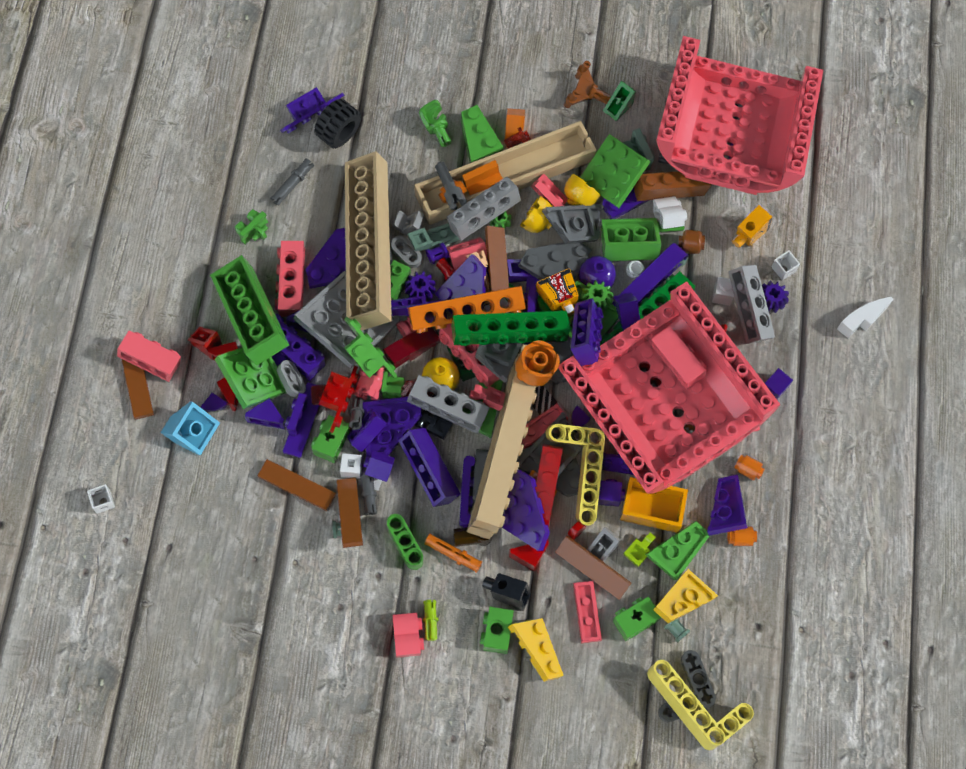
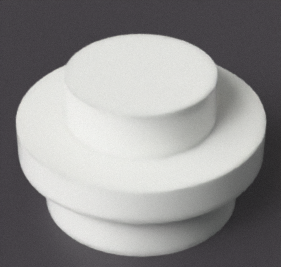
M636 260L631 261L626 267L627 275L633 279H636L645 270L644 265Z

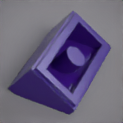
M373 408L370 409L362 418V427L358 430H352L347 435L350 444L362 452L385 427L386 422Z

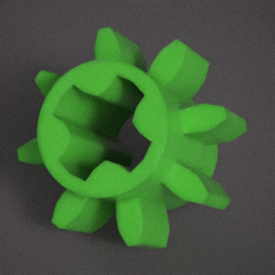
M505 211L490 221L489 226L502 227L505 230L506 226H511V214L507 215Z

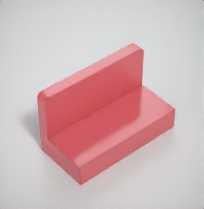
M481 237L446 247L454 270H457L466 261L467 255L474 252L479 253L484 250L487 260L486 244Z

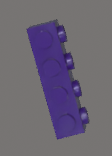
M593 298L575 304L571 351L580 366L591 365L597 362L601 352L599 344L602 340L600 330L602 329L601 318H603V312L600 307H597Z
M276 313L275 316L289 343V346L279 351V353L286 360L293 362L298 371L310 381L326 366L325 356L320 350L317 349L315 351L305 337H299L297 331L291 325L287 326L283 323V318Z
M426 428L409 430L398 440L433 507L448 505L461 495Z

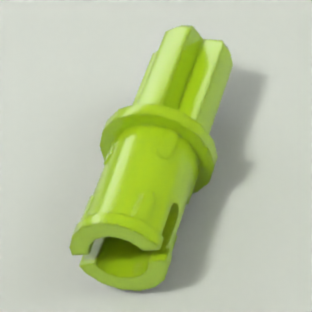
M431 600L423 601L424 618L422 619L425 623V639L427 641L437 640V622L439 621L436 616V600H432V602Z

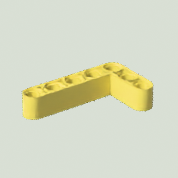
M563 424L550 425L545 432L549 441L583 446L575 516L577 522L580 521L584 525H592L597 518L605 435L602 430L597 428ZM553 428H558L560 431V436L557 439L551 434ZM573 430H576L579 433V439L577 441H574L571 438V432ZM593 432H595L599 438L596 443H593L590 439V436ZM590 452L596 454V461L593 463L588 459ZM590 471L594 474L592 482H588L586 479V474ZM587 491H590L592 494V499L589 502H586L584 499V494ZM584 511L590 513V519L587 522H584L582 519Z
M658 660L648 669L647 675L649 680L706 750H714L753 718L754 711L752 707L747 703H741L716 722L667 661ZM656 668L660 669L663 675L658 674ZM669 685L674 686L676 692L672 691ZM683 701L688 704L689 709L684 707ZM738 711L743 713L744 718L740 717ZM696 718L701 720L702 726L697 723ZM724 723L729 725L730 731L725 728ZM709 735H712L716 742L711 741Z

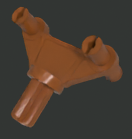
M585 61L577 68L575 77L579 81L575 90L566 97V102L564 103L566 108H570L571 105L584 100H592V98L607 104L611 98L610 94L597 89L598 85L594 83L589 71L591 66L589 61Z

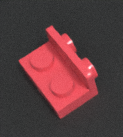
M542 174L530 186L539 196L541 195L548 200L552 207L564 206L568 200L545 174Z

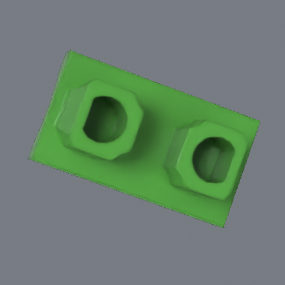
M252 209L247 215L250 223L245 225L241 221L235 226V231L240 236L242 243L246 245L251 239L256 241L258 238L262 240L267 238L265 231L268 229L266 226L268 223L266 213L263 211L259 213Z

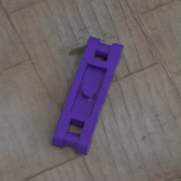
M470 455L466 456L463 461L459 518L461 528L468 527L471 515L468 513V508H472L473 496H469V489L474 487V477H470V474L475 468V459Z

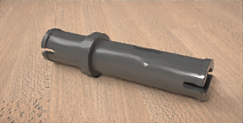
M305 158L301 165L291 172L292 175L275 194L270 197L271 201L275 200L274 204L279 206L296 185L305 179V175L314 167L313 163L309 164L311 162L309 159Z

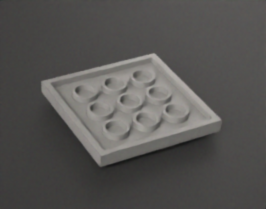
M344 271L296 313L294 320L351 369L356 362L344 348L357 335L344 320L346 318V272ZM392 316L391 322L362 330L363 334L367 333L372 338L373 342L371 344L375 346L401 319L397 316Z

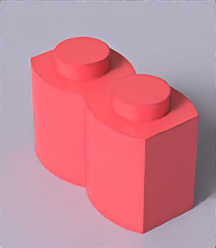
M417 613L393 615L396 658L420 656L421 650H424V639L419 638V630H422V618H418Z

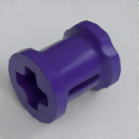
M443 242L438 247L425 250L428 260L432 265L435 264V261L442 258H449L448 250Z

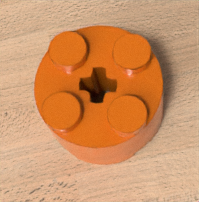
M533 341L526 345L516 360L517 378L532 386H544L559 367L560 359L558 353L556 354L553 350L554 347L544 341Z

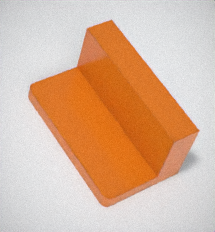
M496 160L462 175L463 183L470 196L489 189L503 179Z

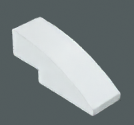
M892 297L882 298L858 308L840 323L837 330L848 339L859 327L866 331L889 307L894 299Z

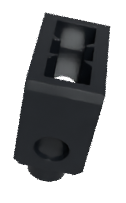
M498 573L495 579L486 576L482 584L483 588L491 590L493 599L524 612L531 595L527 582Z

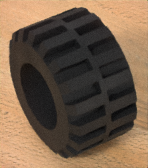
M337 99L322 111L316 121L314 133L331 148L341 147L351 139L358 129L361 113L344 99Z

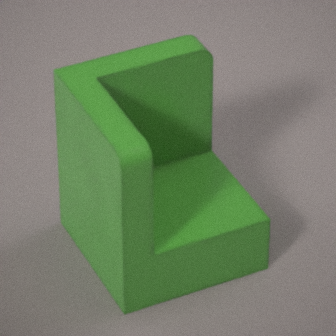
M384 371L381 390L382 398L402 397L404 378H393L389 376L388 371Z

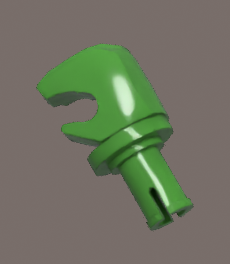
M433 100L420 109L419 116L429 134H436L441 147H446V143L448 145L451 144V140L445 130L448 127V122L444 114H441L436 120L442 107L438 100Z

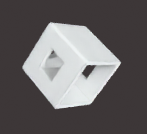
M788 250L777 257L771 267L780 279L784 280L797 271L800 263Z
M342 453L341 478L361 479L362 455Z
M106 484L87 491L91 506L96 514L115 508L110 489ZM102 498L107 499L106 503H99Z

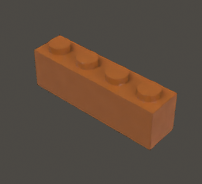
M675 171L642 174L633 188L637 201H646L672 196L676 198L705 196L712 184L685 178L683 173Z

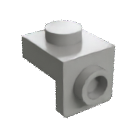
M398 211L392 226L407 235L422 227L424 214L417 211L406 215L402 211Z

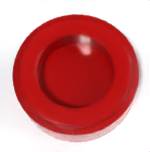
M580 521L576 522L568 531V536L575 540L585 530L586 525Z

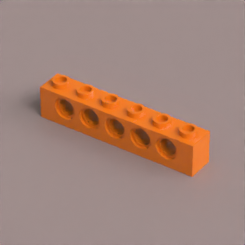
M522 286L407 307L411 330L422 333L427 332L429 327L435 326L436 330L447 328L446 324L452 323L453 316L450 319H446L443 315L444 310L450 308L453 315H464L462 308L466 304L471 307L470 314L521 313L522 309H526ZM503 297L508 300L506 308L500 306V300ZM484 301L490 304V309L487 312L481 309V304ZM427 312L434 314V320L431 323L425 320Z

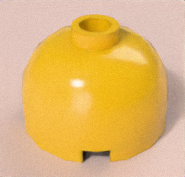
M575 174L569 177L564 187L565 196L568 198L567 203L570 206H592L601 196L593 187L588 186L584 180Z
M540 195L539 199L535 200L526 213L527 218L522 220L520 227L531 233H540L545 228L549 230L552 225L542 210L546 207H552L551 203Z
M433 358L426 363L422 371V377L427 376L439 385H447L452 391L459 385L460 374L458 367L448 358Z

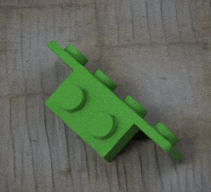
M346 317L344 319L357 337L344 349L369 378L382 366L385 367V371H388L390 376L396 378L397 374L394 372L396 368L390 361L386 362L384 360V353L378 347L375 348L371 344L373 342L372 338L367 333L363 334L360 330L362 327L355 318L352 320Z

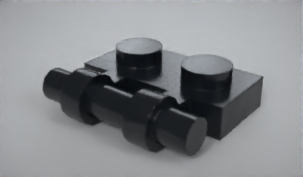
M450 400L445 401L447 405H453V403ZM424 410L422 417L415 425L418 428H422L425 423H428L430 425L427 428V432L445 440L454 423L437 415L433 418L430 416L431 412Z

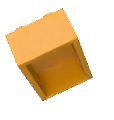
M630 477L626 487L620 520L678 533L682 527L688 489L670 486L659 492L648 494L636 478Z

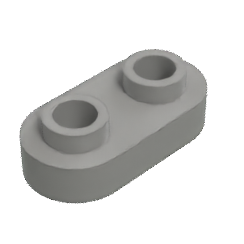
M404 236L393 238L391 241L392 252L406 266L410 268L420 266L422 262L420 251H415L411 242ZM411 258L416 259L414 262L410 261Z
M289 360L279 364L277 373L286 392L291 397L297 398L299 393L303 394L306 387L296 365Z

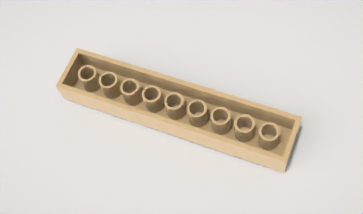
M375 151L345 162L346 317L352 320L355 318L362 326L360 328L361 331L392 321L388 164Z

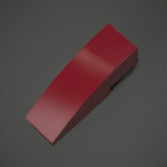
M429 327L427 332L417 333L415 331L384 348V356L397 368L408 360L411 362L441 341L433 328Z

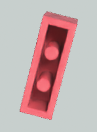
M669 326L651 339V345L685 388L689 389L706 376L707 367L701 359L697 360L693 355L695 352L689 344H684L679 331L673 330Z
M130 330L117 349V357L167 382H170L181 361V356L176 351L168 350L158 342L150 341L144 338L142 334Z

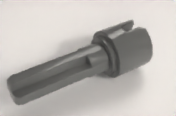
M438 162L435 165V169L446 190L444 197L449 208L457 210L456 203L459 202L463 206L467 203L462 189L456 187L445 162Z

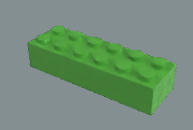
M242 255L210 275L245 354L256 366L289 346L253 267Z

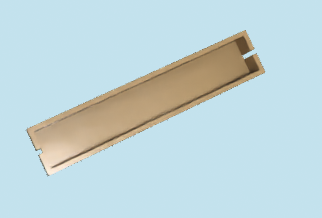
M579 121L449 172L453 180L457 181L460 179L463 183L462 175L496 160L502 178L508 177L518 187V190L531 186L542 174L552 178L590 163L597 150L590 137H588L582 122ZM439 176L415 184V197L421 209L423 208V213L429 225L447 219L448 215L456 211L451 210L447 202L443 203L438 195L440 193L439 189L444 187ZM468 191L464 193L467 203L475 197H477L478 195H480L481 193H483L484 191L478 192L471 196L468 193ZM459 202L456 203L457 209L462 207Z
M522 345V347L519 350L518 356L520 355V353L526 345ZM516 360L507 380L504 391L506 393L504 405L498 413L467 529L468 533L490 539L493 534H497L499 528H502L505 516L502 515L510 502V498H507L508 492H511L515 481L512 480L513 473L516 474L519 467V462L516 461L523 451L522 438L525 439L528 427H526V423L530 421L533 410H530L531 404H534L537 393L534 392L538 386L529 385L517 378Z

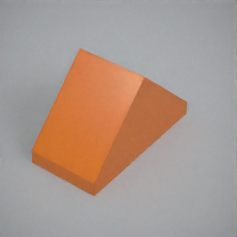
M507 108L505 141L523 142L525 110Z

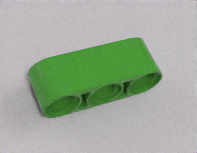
M390 515L387 519V530L406 566L411 570L420 569L423 565V553L401 515ZM397 521L401 523V526L394 529L390 526L391 523ZM407 538L411 542L409 545L403 546L400 544V541ZM416 555L420 560L417 563H412L409 561V558Z

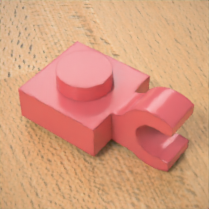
M475 384L474 391H470L469 397L473 400L483 399V403L500 411L503 408L506 393L490 386L485 389L481 385Z

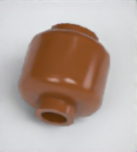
M685 230L683 236H679L678 246L682 247V250L688 254H699L701 250H704L705 235H702V232L698 230Z

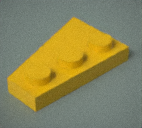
M687 569L653 610L669 624L716 599L718 595L693 572Z
M543 618L512 624L508 627L511 633L515 632L520 642L518 643L521 648H525L531 656L530 662L544 682L564 676Z

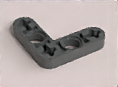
M688 650L681 657V665L693 694L704 708L708 709L716 701L714 690L699 654L696 651ZM688 655L691 658H695L693 662L694 668L699 666L700 669L694 670L692 673L689 672L692 669V665L690 662L686 663ZM693 675H702L704 679L703 684H695L693 682ZM707 686L708 689H705L704 693L706 696L711 697L708 701L709 704L706 701H701L703 693L702 690L698 693L697 689ZM667 702L659 708L658 715L662 721L668 723L680 719L675 712L671 714V718L668 715L664 716L665 707L668 710H672Z

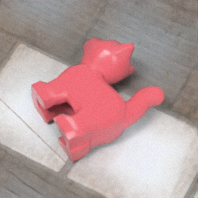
M382 366L370 378L360 369L358 372L360 378L352 394L363 400H366L367 396H371V400H378L379 392L382 389L385 367Z

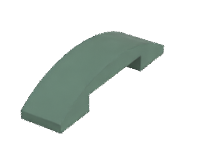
M449 223L429 230L422 228L407 234L415 251L433 249L440 246L442 242L447 245L460 240L451 230Z

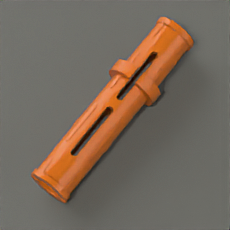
M431 533L425 540L424 545L431 547L455 560L456 564H462L476 573L482 565V561L467 554V551H461L433 536Z

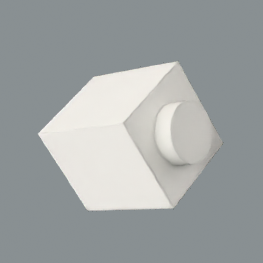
M718 277L714 285L712 303L730 306L734 298L731 281L728 278Z

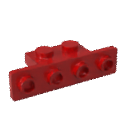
M356 365L350 378L331 371L319 405L337 411L329 431L331 433L334 432L335 427H340L343 419L340 413H345L349 403L345 400L346 398H351L354 390L351 385H356L359 374L356 373L358 366Z

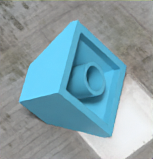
M190 401L169 418L161 433L175 444L197 455H201L220 422Z

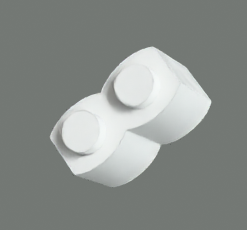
M675 196L653 199V213L662 229L685 226L687 212L683 210L680 200H677Z

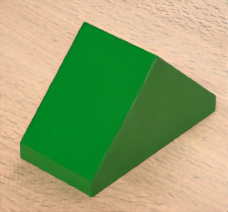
M621 81L604 107L603 112L615 121H618L633 105L636 91Z

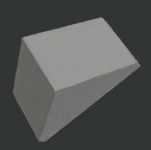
M604 527L587 550L604 562L618 547L620 539L607 527Z

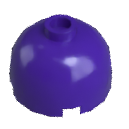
M592 256L581 265L578 277L579 281L585 286L588 283L593 285L596 280L598 284L604 281V287L610 286L612 288L616 278V271L613 263L606 257Z

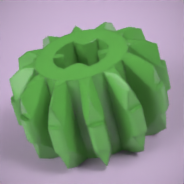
M595 280L593 285L588 283L586 288L582 290L581 301L593 298L597 307L606 311L608 305L612 304L613 292H610V286L604 287V281L598 284Z

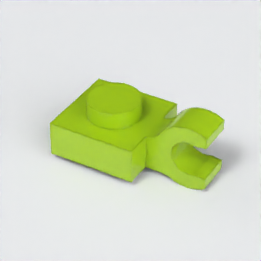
M650 532L642 542L636 538L623 555L639 567L647 558L645 554L651 551L648 547L656 537Z

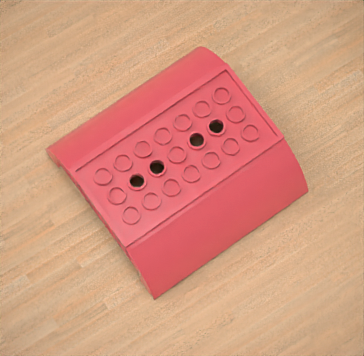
M683 36L656 140L658 148L666 161L676 170L683 173L685 178L753 195L780 191L801 180L805 175L823 70L806 66L799 81L697 56L701 40ZM727 142L734 143V145H728ZM724 155L730 156L731 159L725 158Z
M687 281L671 291L668 302L602 344L597 362L591 365L580 366L575 357L571 356L559 364L558 367L648 494L659 492L681 482L722 455L762 425L780 406L778 400ZM669 326L673 330L679 331L684 344H689L695 352L693 355L697 360L701 359L707 367L706 376L689 389L685 388L651 345V339ZM643 363L650 365V369L646 372L639 369V366ZM658 378L661 380V385L654 387L650 384V381ZM675 409H681L684 414L678 418L672 412ZM692 424L695 427V431L687 433L684 430V426Z

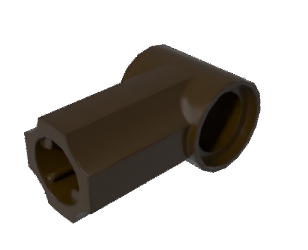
M468 527L453 529L455 547L477 544L486 546L492 541V537L486 539L468 533Z

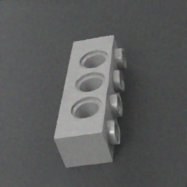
M505 177L448 215L447 220L453 233L462 241L520 202L521 198L518 187L508 177Z
M757 265L741 266L728 271L746 344L775 338Z
M418 375L407 400L411 404L477 434L489 410L485 403L474 401L464 393L452 391L447 385H439L433 382L431 378ZM432 392L436 397H429L427 393ZM450 400L453 403V405L449 406L445 403V401ZM467 408L471 411V413L466 414L463 412L462 409Z

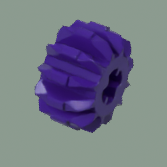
M415 271L414 277L409 275L408 281L404 283L406 287L405 294H408V298L424 296L425 301L426 298L432 299V294L436 292L434 287L436 282L431 280V275L425 276L424 271L421 275H418Z
M771 280L768 284H762L768 311L772 309L776 313L779 309L783 310L785 304L789 301V298H787L789 291H784L785 285L780 287L779 281L773 284Z

